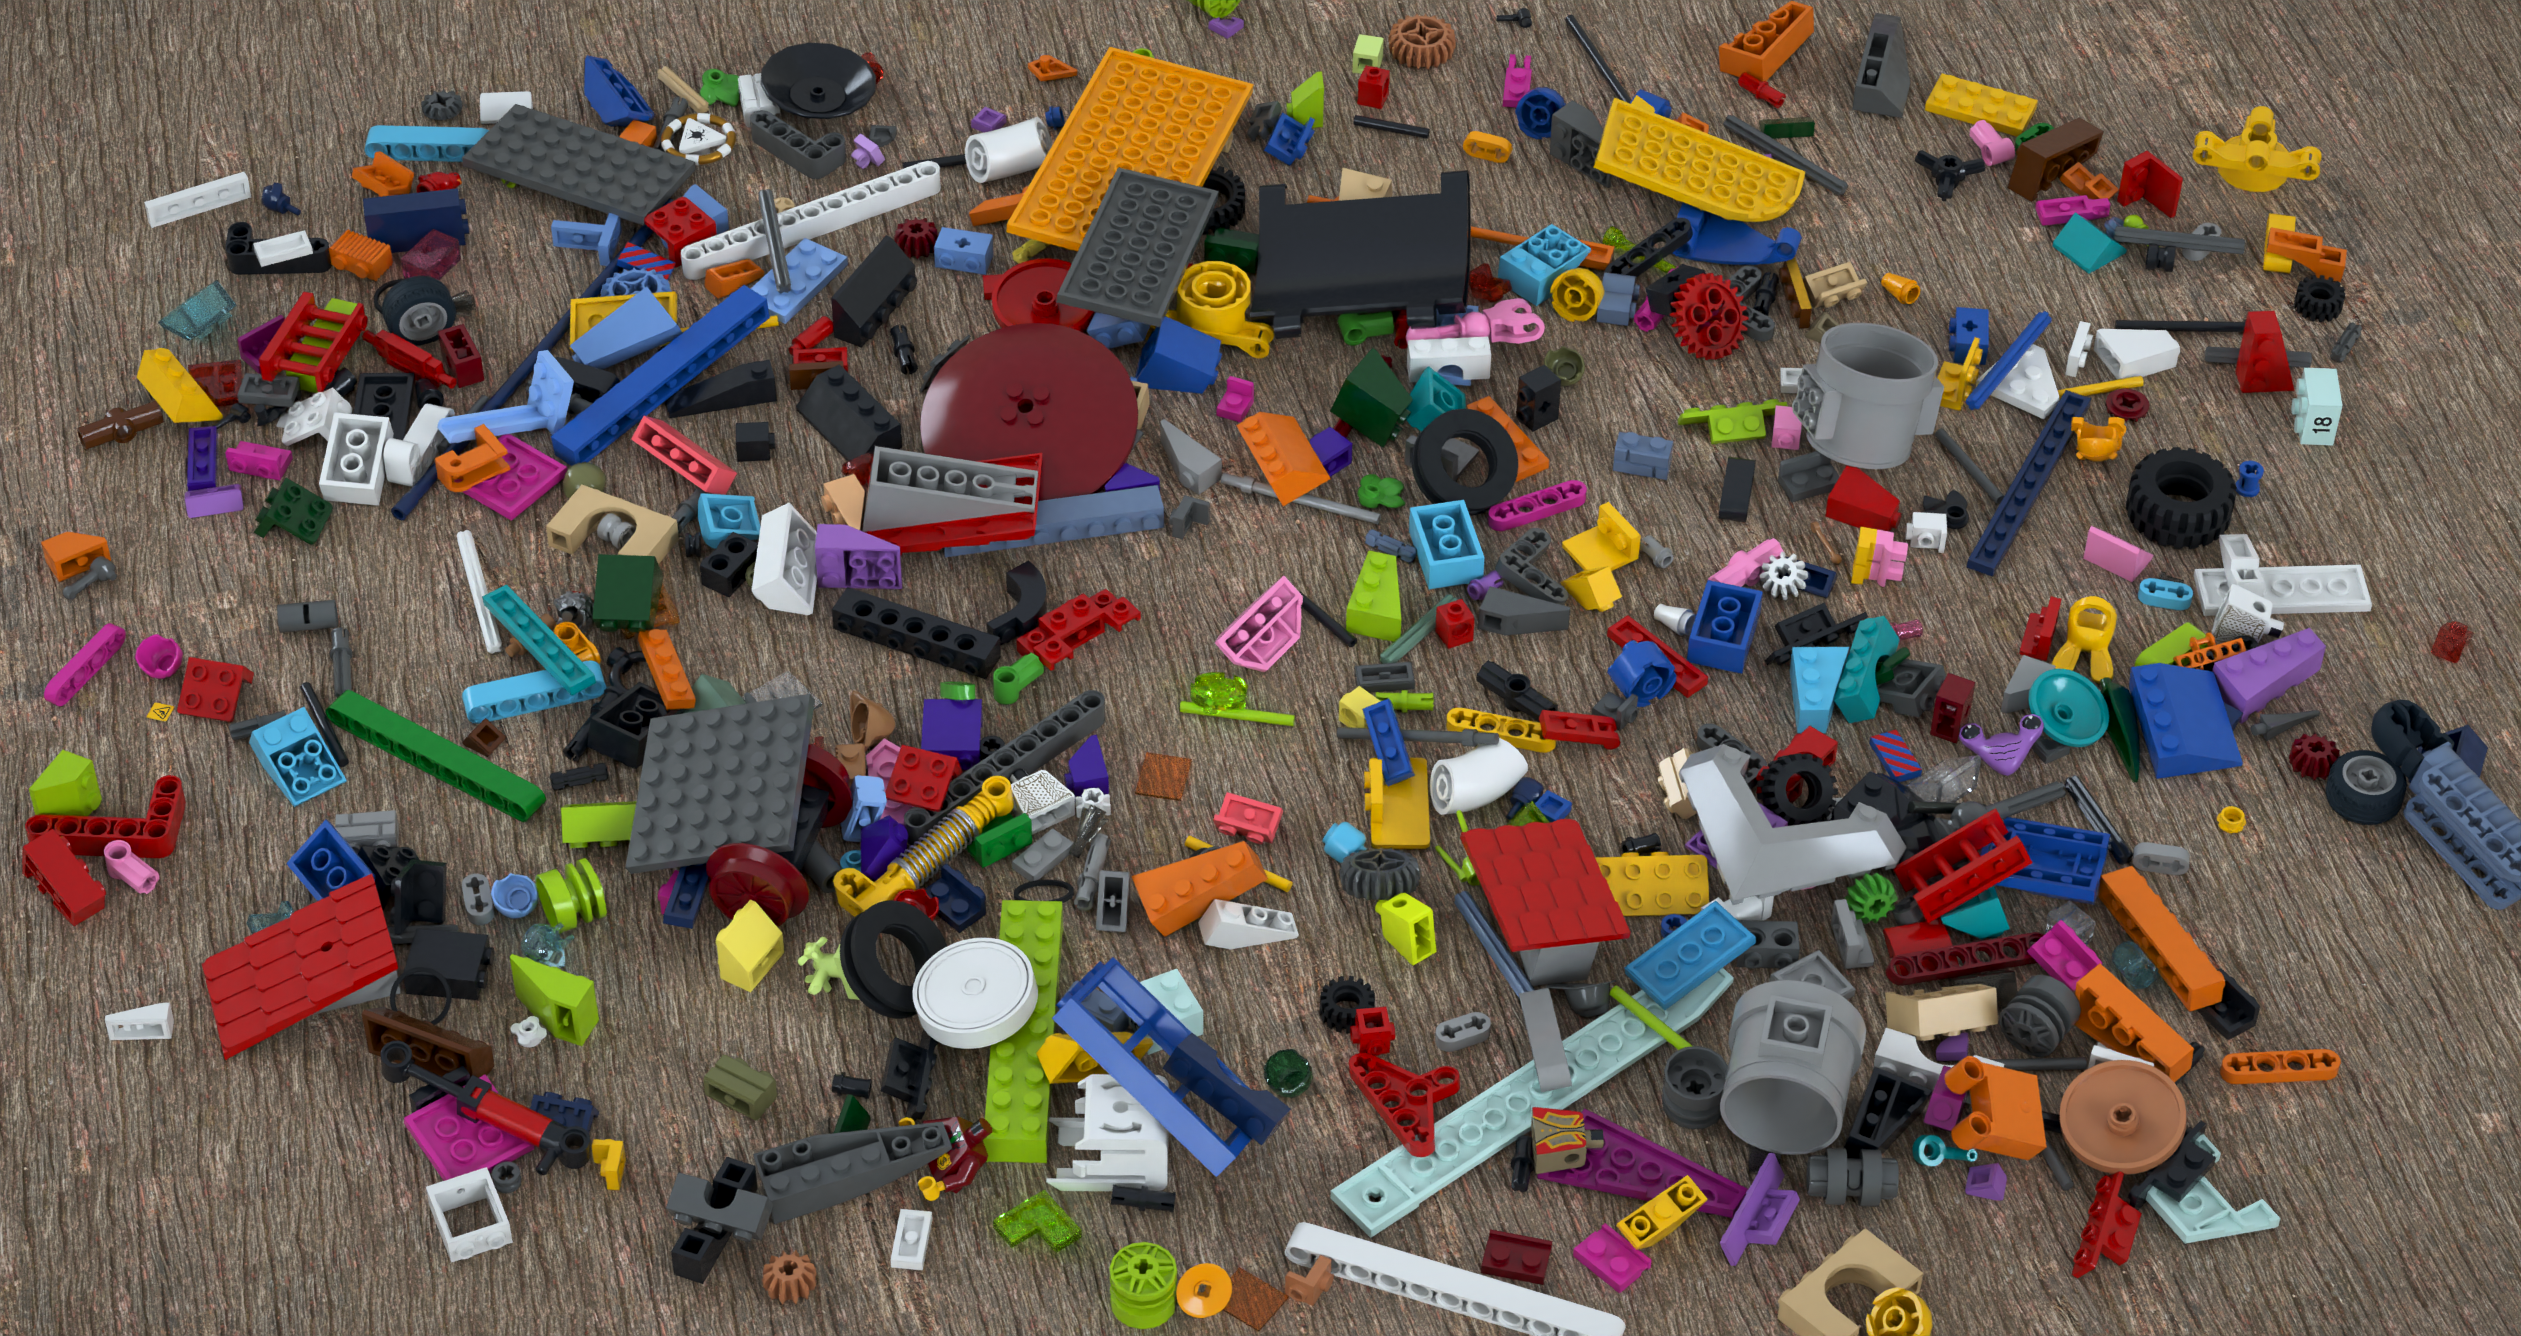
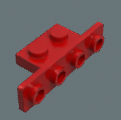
M2118 1171L2109 1176L2105 1175L2096 1185L2095 1190L2097 1193L2094 1202L2088 1210L2090 1216L2087 1226L2081 1233L2082 1242L2073 1259L2075 1264L2072 1275L2075 1278L2083 1276L2096 1267L2100 1252L2119 1266L2128 1261L2142 1213L2118 1197L2124 1176L2123 1172Z

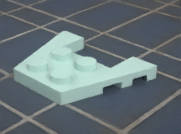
M2204 1134L2200 1135L2196 1139L2195 1144L2215 1156V1163L2218 1162L2221 1153ZM2205 1177L2192 1188L2180 1203L2154 1186L2147 1192L2146 1201L2185 1244L2276 1228L2280 1222V1217L2263 1199L2236 1212Z

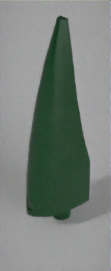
M2105 677L2100 680L2102 688L2100 692L2107 703L2109 711L2107 732L2132 782H2138L2140 740L2132 697L2127 688L2112 683L2110 678Z

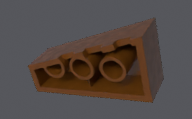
M2079 117L2023 142L2016 151L2017 158L2007 188L2033 202L2038 197L2037 192L2040 190L2046 192L2052 187L2051 182L2057 177L2060 179L2062 174L2077 162L2083 164L2094 156L2098 151L2104 131Z

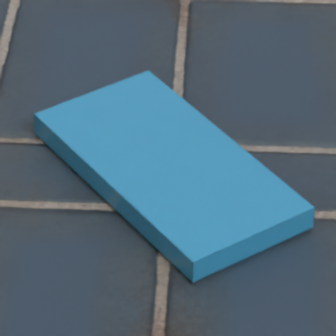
M1715 900L1624 967L1625 974L1662 1009L1666 1010L1756 943V937Z

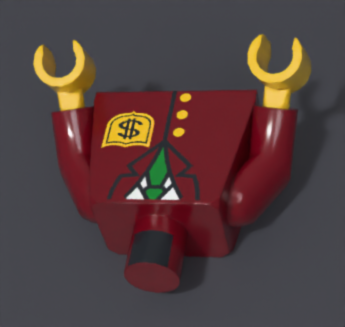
M956 1116L922 1121V1124L943 1122L952 1145L950 1151L928 1163L933 1177L926 1176L919 1180L918 1185L925 1199L929 1201L936 1200L942 1190L945 1193L952 1191L957 1194L963 1187L973 1182L977 1171L988 1159V1153L983 1140L993 1130L987 1120L979 1118L975 1123ZM908 1117L901 1119L898 1123L899 1126L916 1125L914 1120Z

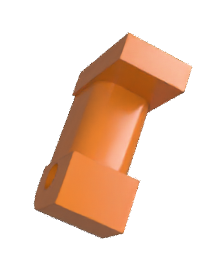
M484 424L474 428L476 448L461 455H457L452 450L435 458L437 477L448 490L463 492L476 484L510 470V466L502 458V456L508 454L507 449ZM457 479H462V480H463L462 482H459V483L454 482V481L457 480Z

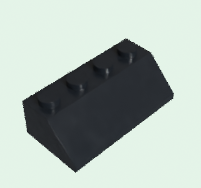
M886 235L831 297L834 338L862 348L869 339L874 337L876 330L882 323L887 322L890 314L896 307L898 308L902 304L907 294L915 289L917 284L915 265L890 236Z
M840 364L817 375L796 405V410L856 470L873 462L875 446L898 450L902 448L901 424Z

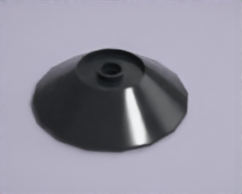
M808 42L788 46L772 55L761 69V87L768 99L786 112L804 118L832 119L850 115L866 106L876 92V75L869 63L852 50L834 44Z

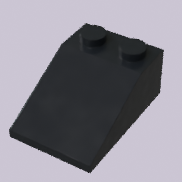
M638 682L591 718L587 747L598 751L602 755L613 758L628 767L637 769L644 761L650 719L683 714L686 709L666 710L659 690Z

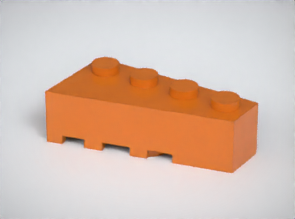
M1790 1L1769 14L1767 21H1758L1753 24L1752 30L1744 34L1741 32L1734 36L1732 43L1720 45V71L1737 77L1746 72L1762 82L1767 81L1814 32L1813 7Z
M2101 963L2076 982L2075 996L2079 1000L2081 1007L2080 1018L2075 1023L2076 1027L2113 1051L2154 1063V1067L2165 1073L2174 1083L2191 1069L2194 1048Z

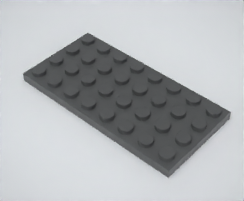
M515 104L462 157L464 167L607 214H615L620 218L641 225H645V217L660 209L696 170L695 161L642 144L640 145L637 142H631L615 135Z
M1118 167L1057 294V303L1160 327L1215 207L1219 191Z

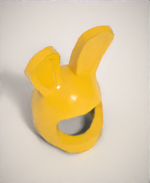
M2097 596L2085 597L2074 602L2070 608L2067 621V642L2060 648L2051 663L2056 666L2055 669L2073 671L2080 652L2091 653L2092 680L2100 684L2101 679L2108 677L2112 681L2114 671L2108 647L2114 635L2117 621L2116 610L2113 606ZM2095 608L2102 611L2104 615L2089 613L2083 610Z

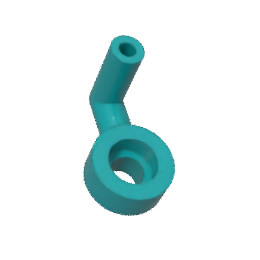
M1928 1134L1919 1136L1912 1148L1914 1159L1924 1166H1937L1943 1159L1973 1162L1978 1156L1974 1149L1963 1150L1958 1147L1945 1146L1940 1137ZM1927 1145L1928 1153L1925 1155L1924 1148Z

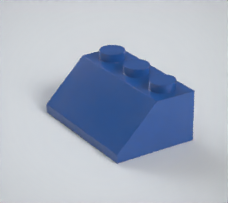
M326 819L286 863L317 901L328 897L330 892L369 874H373L375 881V874Z

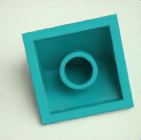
M2076 212L2052 244L2055 249L2088 274L2127 252V249L2120 243L2114 241L2112 237Z

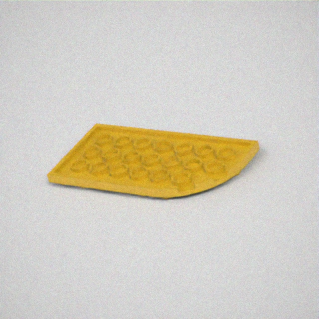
M1614 98L1611 103L1593 167L1604 173L1622 178L1627 182L1635 183L1653 192L1671 197L1676 201L1697 207L1702 211L1721 216L1726 220L1744 222L1767 221L1789 211L1801 192L1805 171L1617 98Z

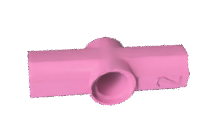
M1772 538L1771 540L1767 539L1747 553L1740 550L1732 556L1728 566L1709 577L1708 580L1740 587L1745 584L1753 586L1760 581V574L1765 572L1762 569L1763 563L1771 564L1769 558L1771 555L1775 556L1776 559H1780V553L1783 549L1780 543Z

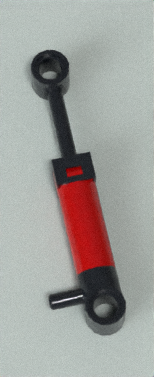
M391 1041L383 1046L380 1052L381 1070L383 1077L387 1081L402 1083L411 1076L456 1097L457 1115L474 1123H477L480 1119L546 1151L535 1168L538 1174L546 1175L557 1157L565 1167L570 1169H579L588 1163L590 1159V1135L585 1129L578 1126L567 1127L492 1091V1084L474 1075L471 1076L465 1087H462L416 1065L415 1060L412 1059V1050L405 1042ZM395 1060L402 1061L401 1063L397 1064L391 1063ZM571 1146H579L580 1148L573 1150V1149H570L569 1147H571Z

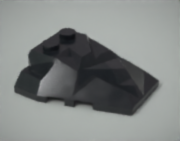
M1871 771L1868 772L1835 805L1829 820L1848 819L1859 802L1886 813L1906 845L1905 853L1898 864L1942 839L1938 835L1934 824L1936 817L1932 813H1910L1908 810L1909 802L1920 800L1908 787L1884 773L1875 774Z

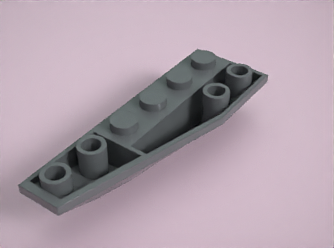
M1876 13L1869 31L1855 85L1852 110L1903 118L1910 88V76L1901 17Z
M943 1122L813 1135L755 1153L753 1157L764 1195L773 1203L771 1216L774 1224L838 1205L878 1189L945 1154L952 1149V1145Z

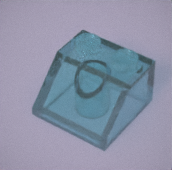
M218 280L194 293L158 321V323L163 328L187 341L197 336L201 340L213 331L210 327L215 322L220 325L232 316L229 311L237 305Z

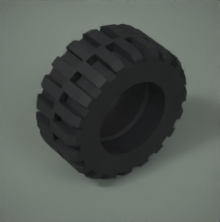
M2173 447L2171 450L2161 449L2156 454L2152 452L2135 466L2131 475L2126 500L2127 515L2139 533L2143 532L2145 538L2150 541L2156 540L2161 546L2166 547L2170 545L2174 546V549H2182L2183 547L2195 549L2202 544L2204 547L2211 544L2213 540L2219 539V535H2224V532L2228 529L2237 494L2236 483L2229 470L2223 468L2224 465L2218 459H2211V455L2205 452L2202 454L2197 453L2196 449L2191 448L2181 450V447ZM2167 495H2182L2189 497L2195 501H2179L2172 499Z

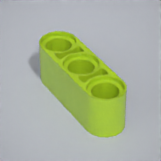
M2187 622L2145 649L2136 659L2134 667L2156 663L2177 666L2176 661L2173 660L2174 657L2192 652L2189 646L2190 638L2195 637L2198 640L2205 638L2206 634L2190 622ZM2206 643L2203 645H2199L2200 649L2207 648L2208 645ZM2188 658L2181 659L2183 666L2190 663Z

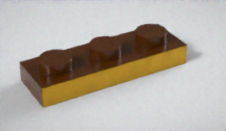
M1794 257L1792 260L1784 261L1783 267L1779 269V278L1781 283H1785V298L1791 302L1792 319L1796 318L1799 329L1810 327L1812 307L1796 258Z

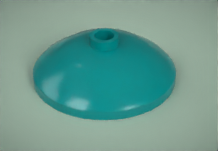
M2052 669L2042 673L2031 685L2028 698L2031 714L2041 717L2044 723L2043 732L2053 740L2071 747H2085L2097 742L2106 732L2109 723L2107 703L2099 689L2083 675L2067 669Z

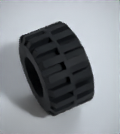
M1801 753L1781 756L1777 758L1778 760L1771 761L1768 764L1769 769H1763L1760 774L1764 779L1757 783V787L1761 788V793H1757V799L1763 800V806L1787 821L1788 826L1822 822L1823 817L1830 815L1831 811L1828 808L1835 807L1836 800L1832 798L1833 795H1838V788H1833V783L1837 782L1835 776L1829 775V772L1832 771L1829 765L1823 766V760L1819 757L1813 758L1811 754ZM1793 774L1800 775L1808 786V798L1801 808L1792 805L1786 795V785Z

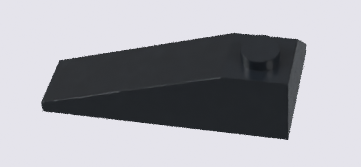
M770 360L745 363L677 391L666 400L669 418L777 401L775 377Z

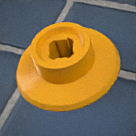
M1203 1263L1193 1266L1183 1274L1177 1285L1176 1297L1180 1308L1186 1314L1195 1318L1216 1315L1225 1308L1230 1300L1232 1293L1231 1279L1227 1272L1218 1265ZM1200 1284L1206 1285L1205 1291L1202 1293L1198 1292Z

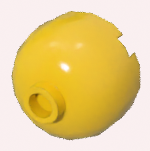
M1575 268L1563 272L1554 280L1550 288V294L1552 293L1554 300L1552 301L1553 308L1561 317L1571 322L1575 320L1587 321L1595 315L1605 292L1599 277L1590 270Z
M1896 1287L1885 1290L1873 1301L1872 1304L1875 1306L1872 1309L1871 1315L1867 1313L1866 1329L1869 1336H1930L1933 1327L1931 1311L1926 1302L1912 1291Z

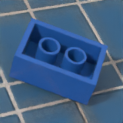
M1707 580L1689 637L1687 661L1742 674L1760 617L1763 591Z

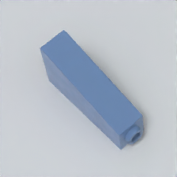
M646 286L570 345L575 352L572 358L575 362L603 370L668 343L683 332Z

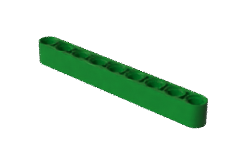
M345 690L326 708L325 713L328 719L337 727L521 822H526L546 802L545 794L536 785L351 690Z

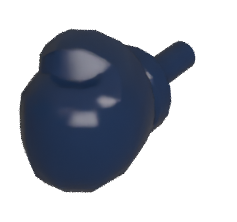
M274 182L273 185L264 187L261 200L263 206L268 210L282 214L290 211L297 216L300 215L301 210L290 204V197L283 193L282 184Z
M1530 777L1521 778L1517 782L1510 798L1513 807L1506 815V818L1512 821L1519 809L1527 811L1531 805H1534L1543 795V785Z

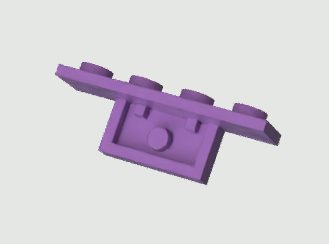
M1769 1153L1763 1165L1759 1168L1757 1176L1751 1187L1747 1190L1745 1198L1721 1238V1248L1731 1266L1737 1265L1748 1243L1776 1245L1800 1201L1796 1191L1777 1190L1785 1175L1774 1153Z

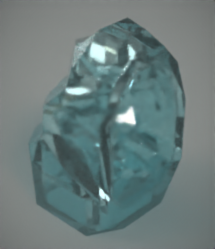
M2131 941L2122 942L2114 949L2112 962L2135 989L2147 988L2157 980L2158 968L2136 943Z

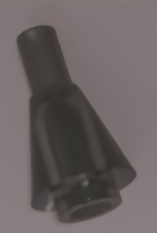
M465 290L451 296L455 304L456 315L472 316V310H476V301L473 294L470 295Z
M1090 804L1088 809L1082 807L1076 833L1077 838L1069 854L1080 858L1087 842H1090L1108 822V819L1104 817L1106 811Z

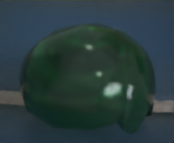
M1294 1049L1277 1051L1268 1058L1264 1065V1078L1268 1086L1275 1094L1283 1098L1299 1097L1308 1090L1313 1080L1312 1067L1308 1060Z

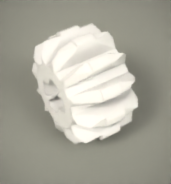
M1783 551L1780 553V559H1776L1775 556L1771 555L1769 557L1771 564L1763 563L1762 569L1765 572L1760 574V580L1765 582L1763 584L1764 591H1771V596L1774 599L1780 593L1785 601L1788 599V593H1792L1794 597H1797L1799 595L1797 588L1805 589L1806 583L1803 581L1808 578V572L1803 570L1805 563L1803 561L1797 562V556L1794 553L1788 559H1786L1785 552Z

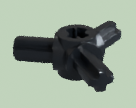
M1920 150L1915 157V162L1931 170L1932 177L1936 178V184L1938 185L1937 196L1942 198V201L1952 198L1954 188L1958 186L1959 182L1964 181L1965 176L1981 173L1986 169L1982 158L1962 162L1961 159L1954 155H1944L1938 159L1923 150Z

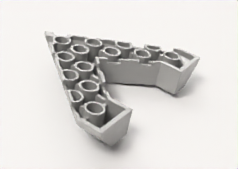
M1722 744L1693 753L1680 769L1679 777L1681 782L1686 784L1688 789L1687 796L1693 811L1698 813L1700 828L1712 857H1715L1717 861L1716 866L1721 879L1730 890L1729 898L1732 905L1743 903L1744 898L1757 896L1758 899L1779 895L1781 892L1789 890L1792 892L1835 882L1836 877L1848 875L1849 878L1863 876L1865 873L1870 874L1871 869L1883 867L1885 870L1896 868L1905 853L1906 845L1887 814L1860 802L1848 819L1772 828L1744 780L1750 755L1736 748Z

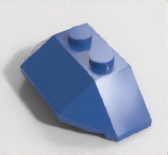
M586 56L584 95L591 103V107L600 115L603 123L611 127L615 125L627 127L633 120L646 122L655 117L654 112L637 89L620 72L613 69V65L609 60Z

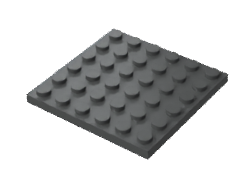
M805 694L651 718L625 867L630 874L707 863L714 850L732 843L757 845L775 853L793 851L815 699L812 695Z

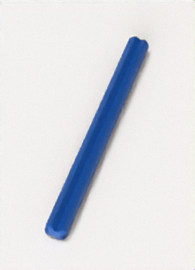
M2038 312L1968 396L1966 404L1969 405L1970 410L1979 409L2051 323L2052 318L2048 316V312Z

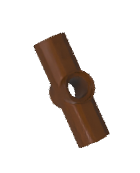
M153 401L127 411L119 407L113 408L106 413L104 419L77 428V433L84 450L113 440L118 443H127L136 436L137 432L159 425L164 422L158 403Z

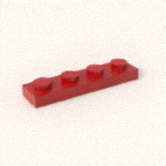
M1629 615L1608 628L1607 637L1622 648L1626 643L1633 640L1637 643L1643 641L1654 642L1675 667L1674 672L1677 677L1673 688L1686 698H1689L1708 685L1707 675Z

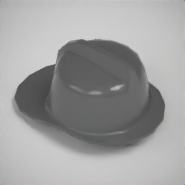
M1617 981L1598 984L1556 983L1548 984L1546 987L1563 989L1570 1008L1580 1016L1590 1017L1608 1012L1610 983Z

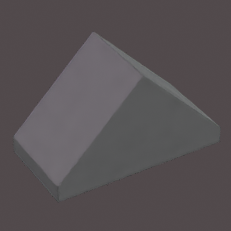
M1100 870L1096 930L1126 932L1130 906V872Z

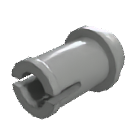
M1651 535L1642 539L1648 546L1640 542V550L1653 559V564L1656 567L1666 568L1672 563L1674 558L1672 550L1668 547L1664 548Z

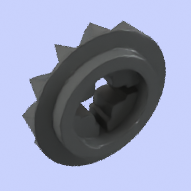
M443 89L441 92L433 91L432 95H425V100L421 102L423 114L428 118L446 120L458 115L462 110L463 104L461 97L456 95L454 91L447 93Z

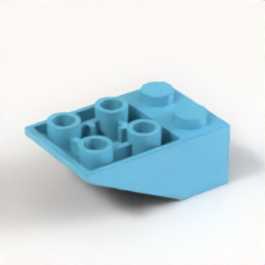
M1551 224L1500 257L1497 282L1535 306H1538L1552 296L1550 288L1554 280L1563 272L1577 268L1591 252V248Z
M305 707L252 731L249 744L263 768L294 807L347 781Z

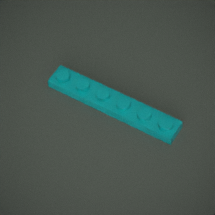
M507 584L482 596L484 606L571 696L596 683L593 672Z

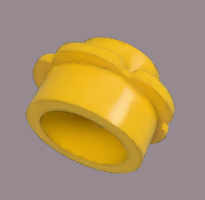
M2225 807L2217 816L2218 826L2227 833H2238L2246 825L2245 815L2237 807Z

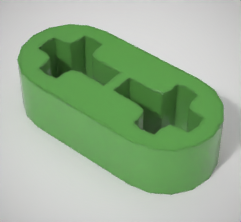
M960 681L940 682V697L952 700L975 699V684Z

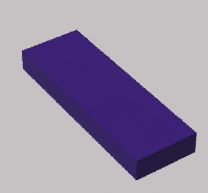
M216 426L189 428L188 491L217 487L218 432Z

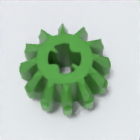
M1865 873L1863 879H1855L1856 884L1847 887L1848 895L1844 898L1847 901L1849 910H1853L1856 919H1861L1864 924L1870 921L1877 924L1880 917L1887 918V912L1895 910L1894 902L1898 898L1893 888L1894 886L1889 879L1878 873L1872 876Z

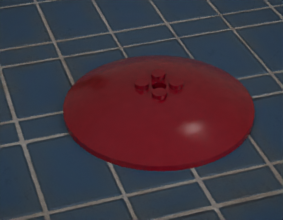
M1044 323L1019 324L982 335L961 348L944 364L933 379L923 403L920 424L921 440L925 454L970 461L1043 453L1038 501L1095 494L1105 487L1128 459L1137 434L1138 404L1128 372L1120 360L1102 343L1085 333L1065 326ZM1024 404L1033 405V409L1028 413L1019 411V408Z

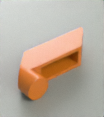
M1029 186L1023 188L1020 194L983 201L969 212L972 225L978 226L1010 219Z

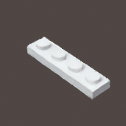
M241 172L144 203L148 222L151 228L251 198L248 177L245 172Z

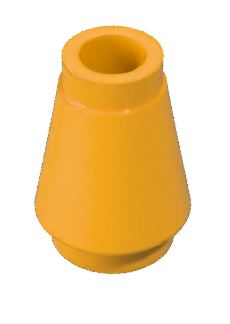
M1890 272L1886 273L1881 280V285L1902 304H1912L1920 295V287L1915 280Z

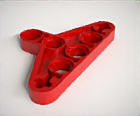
M1357 1053L1349 1059L1351 1079L1406 1150L1415 1157H1426L1432 1154L1435 1150L1434 1103L1450 1097L1460 1090L1458 1070L1451 1066H1442L1419 1076L1372 1054ZM1444 1078H1450L1454 1080L1450 1084L1439 1083V1081ZM1374 1083L1385 1085L1379 1089L1370 1088V1085ZM1415 1090L1426 1091V1093L1421 1096H1415L1411 1094ZM1390 1101L1399 1103L1396 1107L1384 1106L1385 1103ZM1403 1120H1411L1414 1122L1409 1126L1399 1125V1122Z

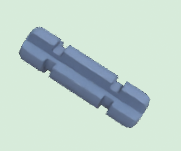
M1374 529L1367 533L1365 543L1371 547L1376 548L1378 546V550L1394 555L1396 558L1401 556L1400 559L1408 563H1412L1417 556V549L1408 544L1404 546V542L1385 534L1381 536L1382 533Z

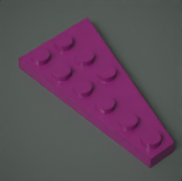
M1585 1108L1581 1112L1584 1118L1585 1130L1603 1129V1148H1586L1585 1165L1582 1167L1537 1174L1538 1179L1646 1201L1652 1200L1688 1175L1708 1199L1696 1211L1730 1218L1734 1217L1748 1190Z

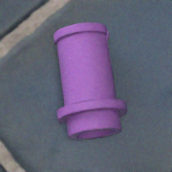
M1493 570L1480 579L1471 580L1467 587L1468 594L1474 600H1483L1490 586L1499 588L1503 585V580L1496 582L1502 576L1496 570Z

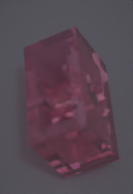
M432 229L401 258L404 279L414 276H428L440 280L461 260L459 241L456 238Z

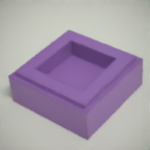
M984 107L971 120V127L984 133L1000 129L1007 122L1006 115Z

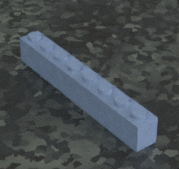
M1158 485L1038 501L1035 534L1029 539L990 542L989 545L944 547L945 557L1164 528V506Z

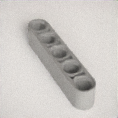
M1549 987L1519 993L1541 1092L1572 1086Z

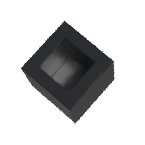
M769 422L736 423L737 462L770 460V449H775V433H769Z

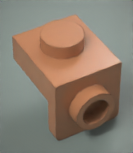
M1320 1255L1306 1277L1288 1271L1285 1276V1293L1298 1302H1305L1314 1306L1323 1291L1327 1292L1333 1283L1334 1274L1331 1273L1332 1260Z

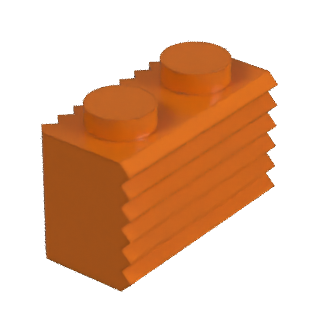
M349 229L329 248L331 265L338 270H347L355 273L363 279L368 278L377 281L393 264L389 244L386 245L384 242L372 240L371 237H364L362 234L359 235L354 231L351 232Z

